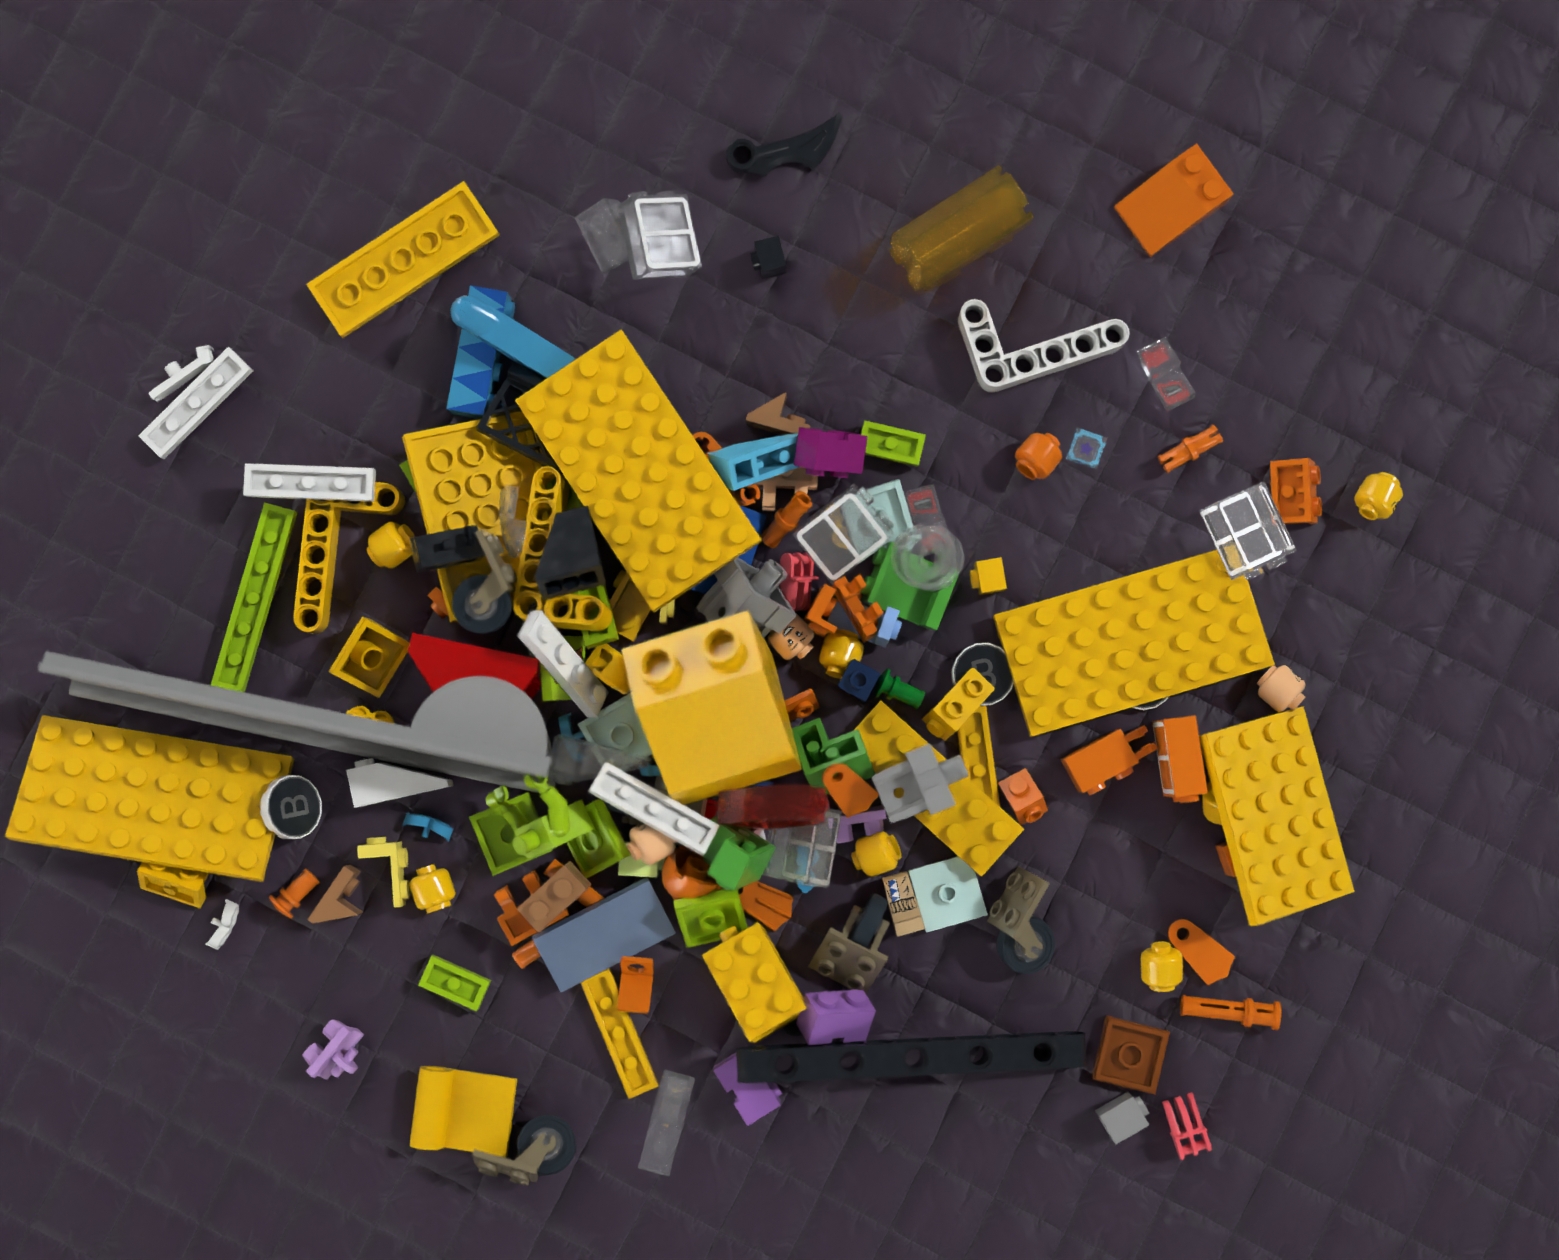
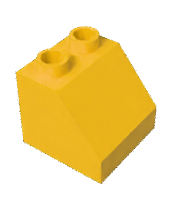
M749 611L622 649L635 710L667 791L673 800L686 805L802 770L773 654Z

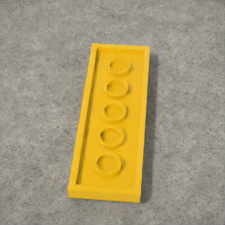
M463 181L306 285L339 335L345 338L500 236V234Z
M881 700L853 730H859L875 774L907 761L906 753L929 744ZM931 746L938 763L947 760ZM964 778L948 785L956 805L932 815L929 809L913 816L982 877L1021 834L1024 828L968 778ZM900 787L896 788L894 796L902 798L904 790Z

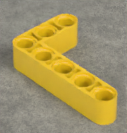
M542 467L535 472L532 479L513 603L514 611L517 616L526 621L528 607L532 603L537 602L536 610H541L555 628L602 631L611 624L612 612L597 597L566 594L542 600L537 583H532V578L537 571L543 550L537 552V547L540 542L548 539L556 513L567 511L570 491L567 479L554 467ZM556 479L555 486L550 490H546L549 481ZM552 509L551 516L547 520L542 521L543 513ZM564 605H568V611L565 616L558 618L559 609ZM595 607H599L598 616L593 620H589L588 615L590 611Z
M375 482L374 502L360 501L357 504H352L351 501L306 499L293 616L296 627L301 631L319 634L328 627L341 511L383 515L399 513L404 507L405 497L392 484ZM392 491L395 494L394 503L389 507H383L381 504L382 496L386 492ZM321 517H326L328 519V527L325 531L318 533L315 529L316 521ZM318 548H323L325 552L324 560L319 564H314L312 561L313 552ZM318 579L321 582V590L317 595L312 596L308 590L309 584L313 580ZM310 611H315L318 615V621L313 627H308L305 623V617Z

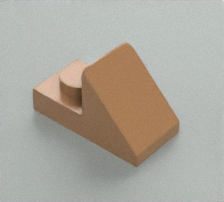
M787 393L748 413L746 417L747 426L779 435L798 433L799 427L810 428V425L805 424L806 419L791 414H788L787 418L781 417Z
M351 864L343 866L308 918V921L318 923L362 914V910L343 898L345 895L350 897L360 883L356 878L361 871Z

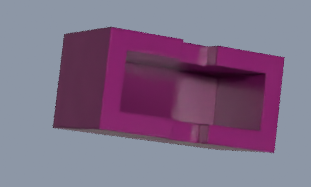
M799 427L794 465L806 468V474L825 476V471H830V476L848 478L849 473L862 474L868 436L845 431L828 430L827 432L822 431V429Z

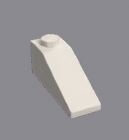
M373 758L354 762L355 768L346 770L354 808L454 786L451 779L386 763L374 764Z

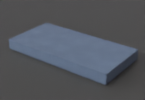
M648 877L532 935V939L560 992H563L620 963L621 956L631 957L676 934Z

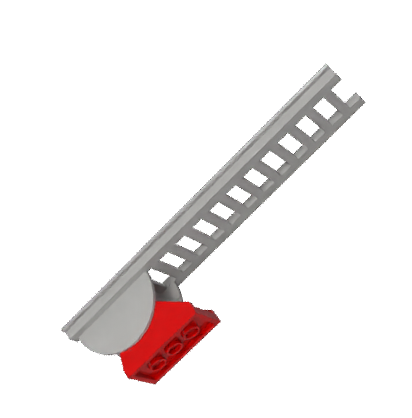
M412 633L408 653L433 693L420 706L411 727L47 651L45 652L43 662L39 663V672L70 678L72 682L69 688V695L535 793H539V791L531 789L525 784L523 779L525 775H531L537 783L538 778L536 776L545 778L548 776L547 784L549 786L552 785L554 788L558 777L557 773L551 772L552 747L543 718L532 701L541 688L540 661L536 658Z

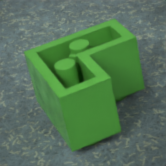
M820 718L792 728L798 755L815 798L829 794V791L823 784L822 776L825 770L832 764H845L864 780L876 775L858 729L829 740Z
M726 814L711 818V821L720 826L703 855V860L711 866L708 874L716 879V883L727 890H737L760 880L776 846Z

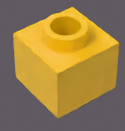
M1002 557L976 561L973 564L974 570L969 571L970 581L973 589L978 588L979 595L1002 592L1007 589Z

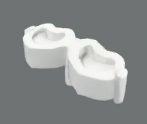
M228 899L225 900L226 904L222 913V919L213 918L211 921L212 924L219 928L212 935L209 942L205 944L216 950L225 943L231 934L239 913V905Z

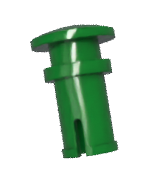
M886 668L876 682L874 696L878 698L883 693L885 698L889 700L894 698L917 710L923 701L925 691L900 681L901 677L897 675L894 677L889 676L891 669Z

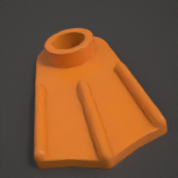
M845 764L830 765L822 776L823 784L847 818L867 811L873 801L879 796L876 789Z
M759 881L744 886L742 893L739 894L743 911L773 931H776L792 917L793 895Z
M1179 919L1170 925L1168 930L1170 942L1182 953L1183 958L1207 985L1228 977L1230 967L1235 958L1231 952L1189 920ZM1180 928H1185L1187 931L1184 939L1177 937V931Z

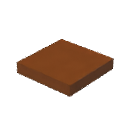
M1106 1015L1091 1078L1156 1095L1170 1031Z

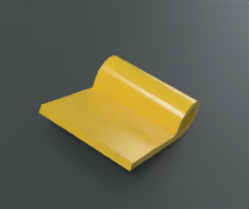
M421 1066L419 1068L410 1146L422 1150H439L445 1147L474 1152L475 1149L492 1155L507 1157L517 1078L438 1066Z

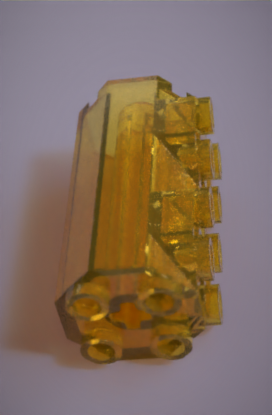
M996 166L892 233L890 242L892 248L889 249V252L897 265L903 264L909 273L906 275V278L915 291L922 289L927 292L935 286L943 285L960 274L962 268L987 252L992 253L1013 240L1015 234L1031 225L1034 219L1031 211L1026 214L1023 208L1028 204V201L1008 172L1001 175L1002 167Z

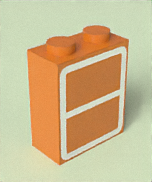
M1196 715L1152 721L1155 744L1158 748L1156 751L1163 796L1173 797V802L1179 803L1199 801L1198 794L1208 792Z

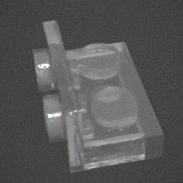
M603 198L574 217L601 273H609L630 258H640L644 255L641 247V238L632 229L627 219L628 212L625 206L618 200Z

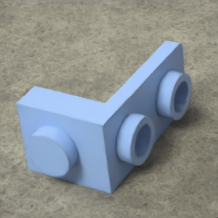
M837 600L830 613L828 622L836 626L837 629L848 630L858 635ZM887 607L885 613L877 619L878 626L876 628L878 631L875 637L868 640V642L886 648L890 638L896 640L902 624L901 621L897 620L900 611Z

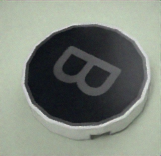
M976 643L963 649L956 657L951 669L953 686L956 685L968 670L975 668L995 688L980 706L993 705L1003 700L1011 691L1014 683L1005 652L1001 647L990 643Z
M287 775L273 780L261 798V816L265 826L282 839H300L309 835L318 825L322 814V801L318 790L310 780L299 775Z

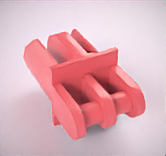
M799 552L793 554L784 553L781 556L780 565L787 572V578L780 583L781 592L794 611L809 610L812 580L819 579V577L813 576L814 559L809 552L802 554Z
M1193 1092L1186 1094V1100L1194 1123L1190 1121L1181 1096L1173 1098L1181 1127H1178L1170 1102L1168 1100L1162 1102L1171 1129L1170 1135L1173 1138L1180 1160H1184L1185 1155L1191 1153L1196 1156L1198 1151L1204 1149L1207 1152L1212 1151L1206 1132L1207 1128L1203 1126ZM1200 1133L1202 1140L1195 1142L1193 1135ZM1187 1137L1189 1144L1181 1146L1180 1139Z

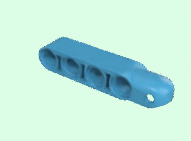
M471 295L460 296L452 303L450 309L451 318L457 326L521 366L546 379L576 360V358L476 297Z

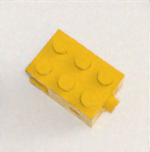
M757 922L740 933L736 926L726 929L719 934L723 943L702 955L749 1042L752 1040L754 1043L759 1042L796 1020L799 1013L807 1009L803 1002L804 997L765 928Z

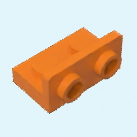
M1310 458L1270 461L1273 524H1317V516L1322 515L1321 498L1316 497V485L1321 482L1319 466H1315V461Z
M827 584L820 587L810 609L803 618L808 623V628L820 637L825 636L826 633L834 634L837 630L836 626L821 619L822 616L827 617L830 615L838 600L833 597L836 589Z

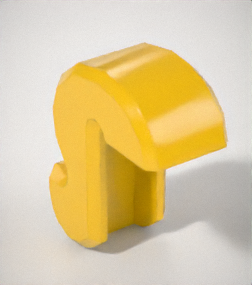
M607 643L597 646L585 664L596 677L623 695L628 694L631 688L623 655Z

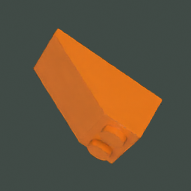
M1196 143L1117 203L1114 209L1149 257H1152L1223 207L1234 193Z

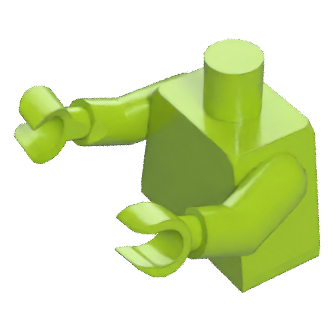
M529 774L523 777L525 784L531 789H537L541 794L542 800L548 805L549 814L531 823L528 822L527 818L514 804L509 803V794L505 786L496 788L485 799L488 807L492 809L500 808L502 811L501 815L509 822L516 835L513 839L515 851L520 855L525 854V857L528 859L595 829L582 799L567 806V801L552 785L549 786L547 784L548 776L546 778L536 776L538 783Z

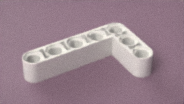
M977 299L965 302L958 316V324L978 383L987 392H997L1115 353L1126 343L1130 334L1125 322L1119 319H1111L1004 355L989 309L984 302ZM969 310H975L981 315V321L971 323L966 319L965 313ZM1107 330H1115L1120 335V342H1110L1106 338L1105 332ZM981 339L987 340L991 345V351L987 353L977 350L975 342ZM1080 339L1086 340L1090 345V352H1080L1076 348L1075 342ZM1049 349L1058 351L1061 361L1057 363L1050 362L1045 352ZM1019 359L1027 360L1031 365V371L1026 373L1020 372L1015 362ZM989 369H996L1000 372L1002 379L996 383L990 382L985 372Z

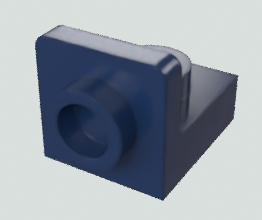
M852 659L842 675L838 687L850 693L852 697L866 702L881 673Z

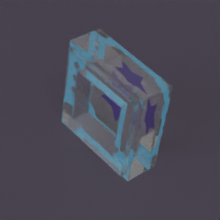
M1077 428L1066 459L1096 469L1107 438Z

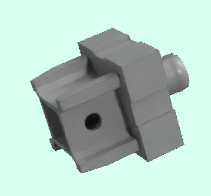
M736 558L714 573L718 581L709 589L697 606L698 611L705 615L708 622L749 611L763 638L771 629L781 633L797 616L779 587V584L787 578V572L772 559L767 560L764 566L759 569Z
M929 743L906 753L907 761L885 769L872 777L888 818L892 823L929 809L932 815L956 805L948 785L967 778L969 775L960 754L938 763ZM900 787L904 790L902 798L894 796L896 788Z

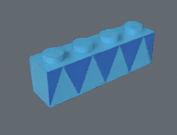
M470 285L468 295L478 298L513 319L515 303L511 302L512 299L508 292ZM464 329L461 330L446 409L453 415L482 419L496 396L494 394L495 383H500L502 379L503 364L499 363L501 353Z

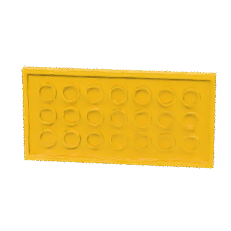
M622 329L515 399L584 507L588 506L591 518L654 613L762 542V539Z
M1236 544L1222 548L1232 570L1243 566ZM1219 549L993 615L1030 737L1275 665L1246 573L1242 571L1232 575L1228 571Z
M42 715L5 837L13 841L263 882L275 833L270 831L264 824L261 816V798L273 780L291 775L294 759L292 756Z

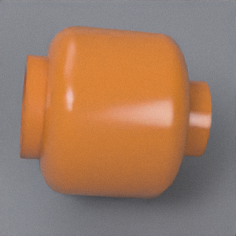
M1050 433L1030 434L1015 453L1016 468L1028 479H1046L1062 460V452L1059 448L1060 442Z

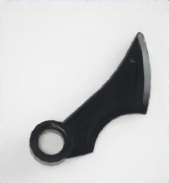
M838 113L820 126L801 135L755 146V144L747 139H737L727 149V163L734 172H750L761 176H767L777 166L789 162L804 164L815 170L833 145L840 127L842 115ZM739 148L747 149L751 154V159L745 164L737 163L733 158L734 152Z

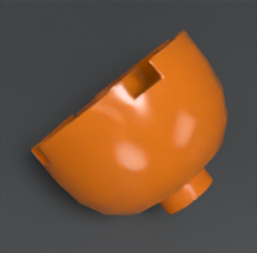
M679 846L674 849L671 855L665 858L661 872L662 882L674 900L681 898L693 899L722 889L716 883V879L708 874L711 866L703 860L702 855L695 851Z

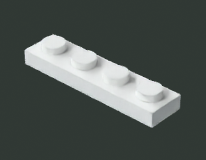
M227 347L138 436L160 458L165 459L253 370L230 347Z
M245 463L243 496L374 502L376 470L374 468Z
M541 610L530 611L518 637L586 717H598L609 693L608 690Z
M607 762L602 766L588 791L702 856L705 854L720 826Z

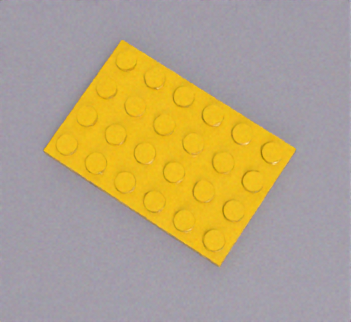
M522 411L510 413L514 427L529 423ZM505 415L491 418L487 425L496 431L509 428ZM481 419L404 434L402 439L427 534L477 525L479 530L482 529L498 536L504 549V553L500 554L501 558L507 565L511 564L518 577L532 479L535 472L542 468V465L476 431V427ZM532 430L516 433L519 443L525 446L535 444ZM552 509L543 513L542 521L547 520L551 516ZM547 540L539 543L537 552L544 550ZM486 555L480 561L437 569L450 623L457 621L452 608V600L457 587L469 577L475 575L489 576L493 570ZM535 575L532 578V583H536ZM515 591L510 593L512 599V608H514L513 603ZM483 603L470 604L472 613L476 616L485 615L474 612V610L482 607Z
M1304 706L1298 707L1294 711L1291 709L1199 735L1201 749L1249 925L1258 926L1355 892Z

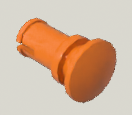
M305 868L286 889L282 887L279 890L281 894L277 898L271 894L269 899L281 914L292 919L294 916L290 911L294 907L298 908L301 905L299 902L320 882Z

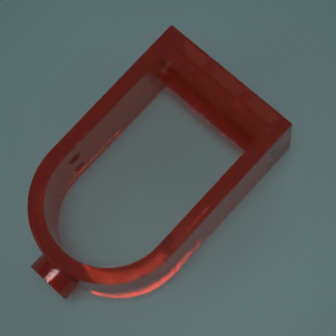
M772 785L719 791L718 824L757 830L825 824L826 810L828 809L826 789L806 785Z

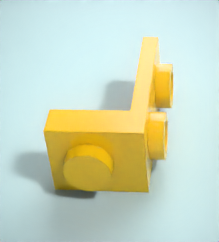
M971 668L922 720L926 723V727L931 734L938 738L941 737L946 741L966 722L995 688L975 668Z

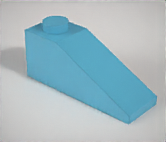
M798 433L734 444L708 453L709 461L726 487L734 491L799 468L800 466L794 465Z

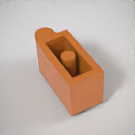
M1142 725L1125 735L1121 729H1115L1061 758L1060 760L1078 793L1087 791L1089 796L1097 793L1106 787L1104 783L1106 780L1114 776L1117 780H1120L1134 772L1132 766L1138 764L1139 759L1157 750L1158 748L1154 742L1142 746L1141 749L1133 752L1128 743L1144 736L1148 732L1146 726Z

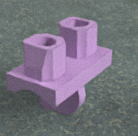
M883 805L869 807L867 811L855 814L849 818L843 812H837L839 824L836 841L837 843H844L854 840L851 824L864 823L866 836L883 831V819H886ZM827 816L829 828H832L834 832L836 818Z
M332 1019L323 1028L322 1032L330 1040L328 1045L323 1048L320 1044L313 1043L302 1054L310 1066L306 1072L312 1078L319 1076L328 1080L331 1075L338 1078L343 1071L354 1074L358 1069L353 1059L359 1052L354 1047L364 1034L358 1028L348 1027L342 1022Z

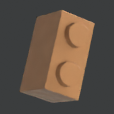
M569 861L523 902L517 910L539 933L592 884Z

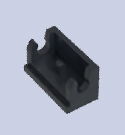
M477 525L410 537L409 542L417 573L480 561L486 554L475 533L479 530Z

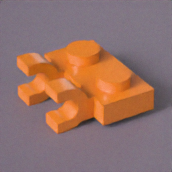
M861 575L856 576L851 582H848L844 576L833 583L832 588L836 589L834 595L863 643L875 637L878 631L876 628L878 626L877 619L884 612L877 602L866 610L860 602L862 598L860 592L867 584Z
M536 870L522 878L531 895L543 885ZM508 885L497 890L494 896L504 913L496 919L511 946L537 933L517 910L521 904L517 906ZM565 909L546 927L568 916L569 913L567 909Z

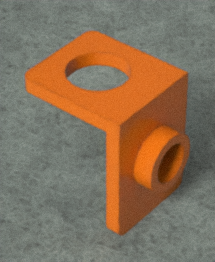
M621 956L618 1011L649 1013L654 975L653 959ZM631 964H638V965H642V966H644V967H643V968H636V967H632V966H630V965H631Z

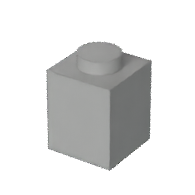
M1128 1091L1095 1110L1109 1137L1115 1144L1149 1126L1145 1118L1149 1111L1140 1097L1134 1099Z

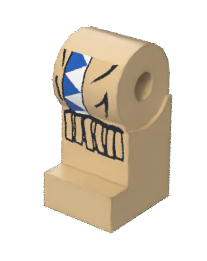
M904 871L883 877V885L897 937L925 929L908 872Z

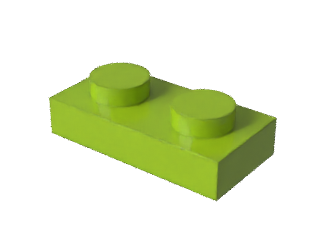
M864 420L861 435L868 436L865 455L916 467L919 466L925 434Z
M432 955L418 986L474 1011H478L492 980Z

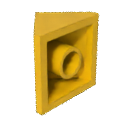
M362 616L329 672L380 698L407 654L410 642L372 619Z

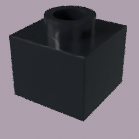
M779 235L754 241L755 252L750 253L754 271L760 270L762 279L785 274L786 262Z

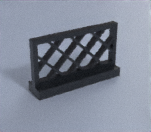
M513 362L508 370L506 380L477 425L476 431L543 466L554 467L563 475L555 461L546 456L544 449L546 447L530 423L516 427L513 426L510 413L522 410L518 405L507 407L504 397L508 390L512 389L523 395L546 379ZM505 415L509 428L496 431L487 425L491 418ZM533 429L537 443L525 446L518 442L516 433Z

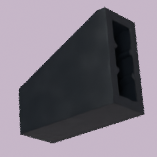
M588 506L556 513L535 574L542 600L606 585L595 529Z

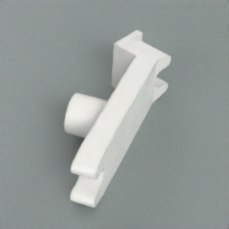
M210 345L197 347L198 358L183 369H181L176 361L169 363L164 370L170 378L155 387L148 394L156 402L167 397L204 371L214 361L212 354L214 348Z

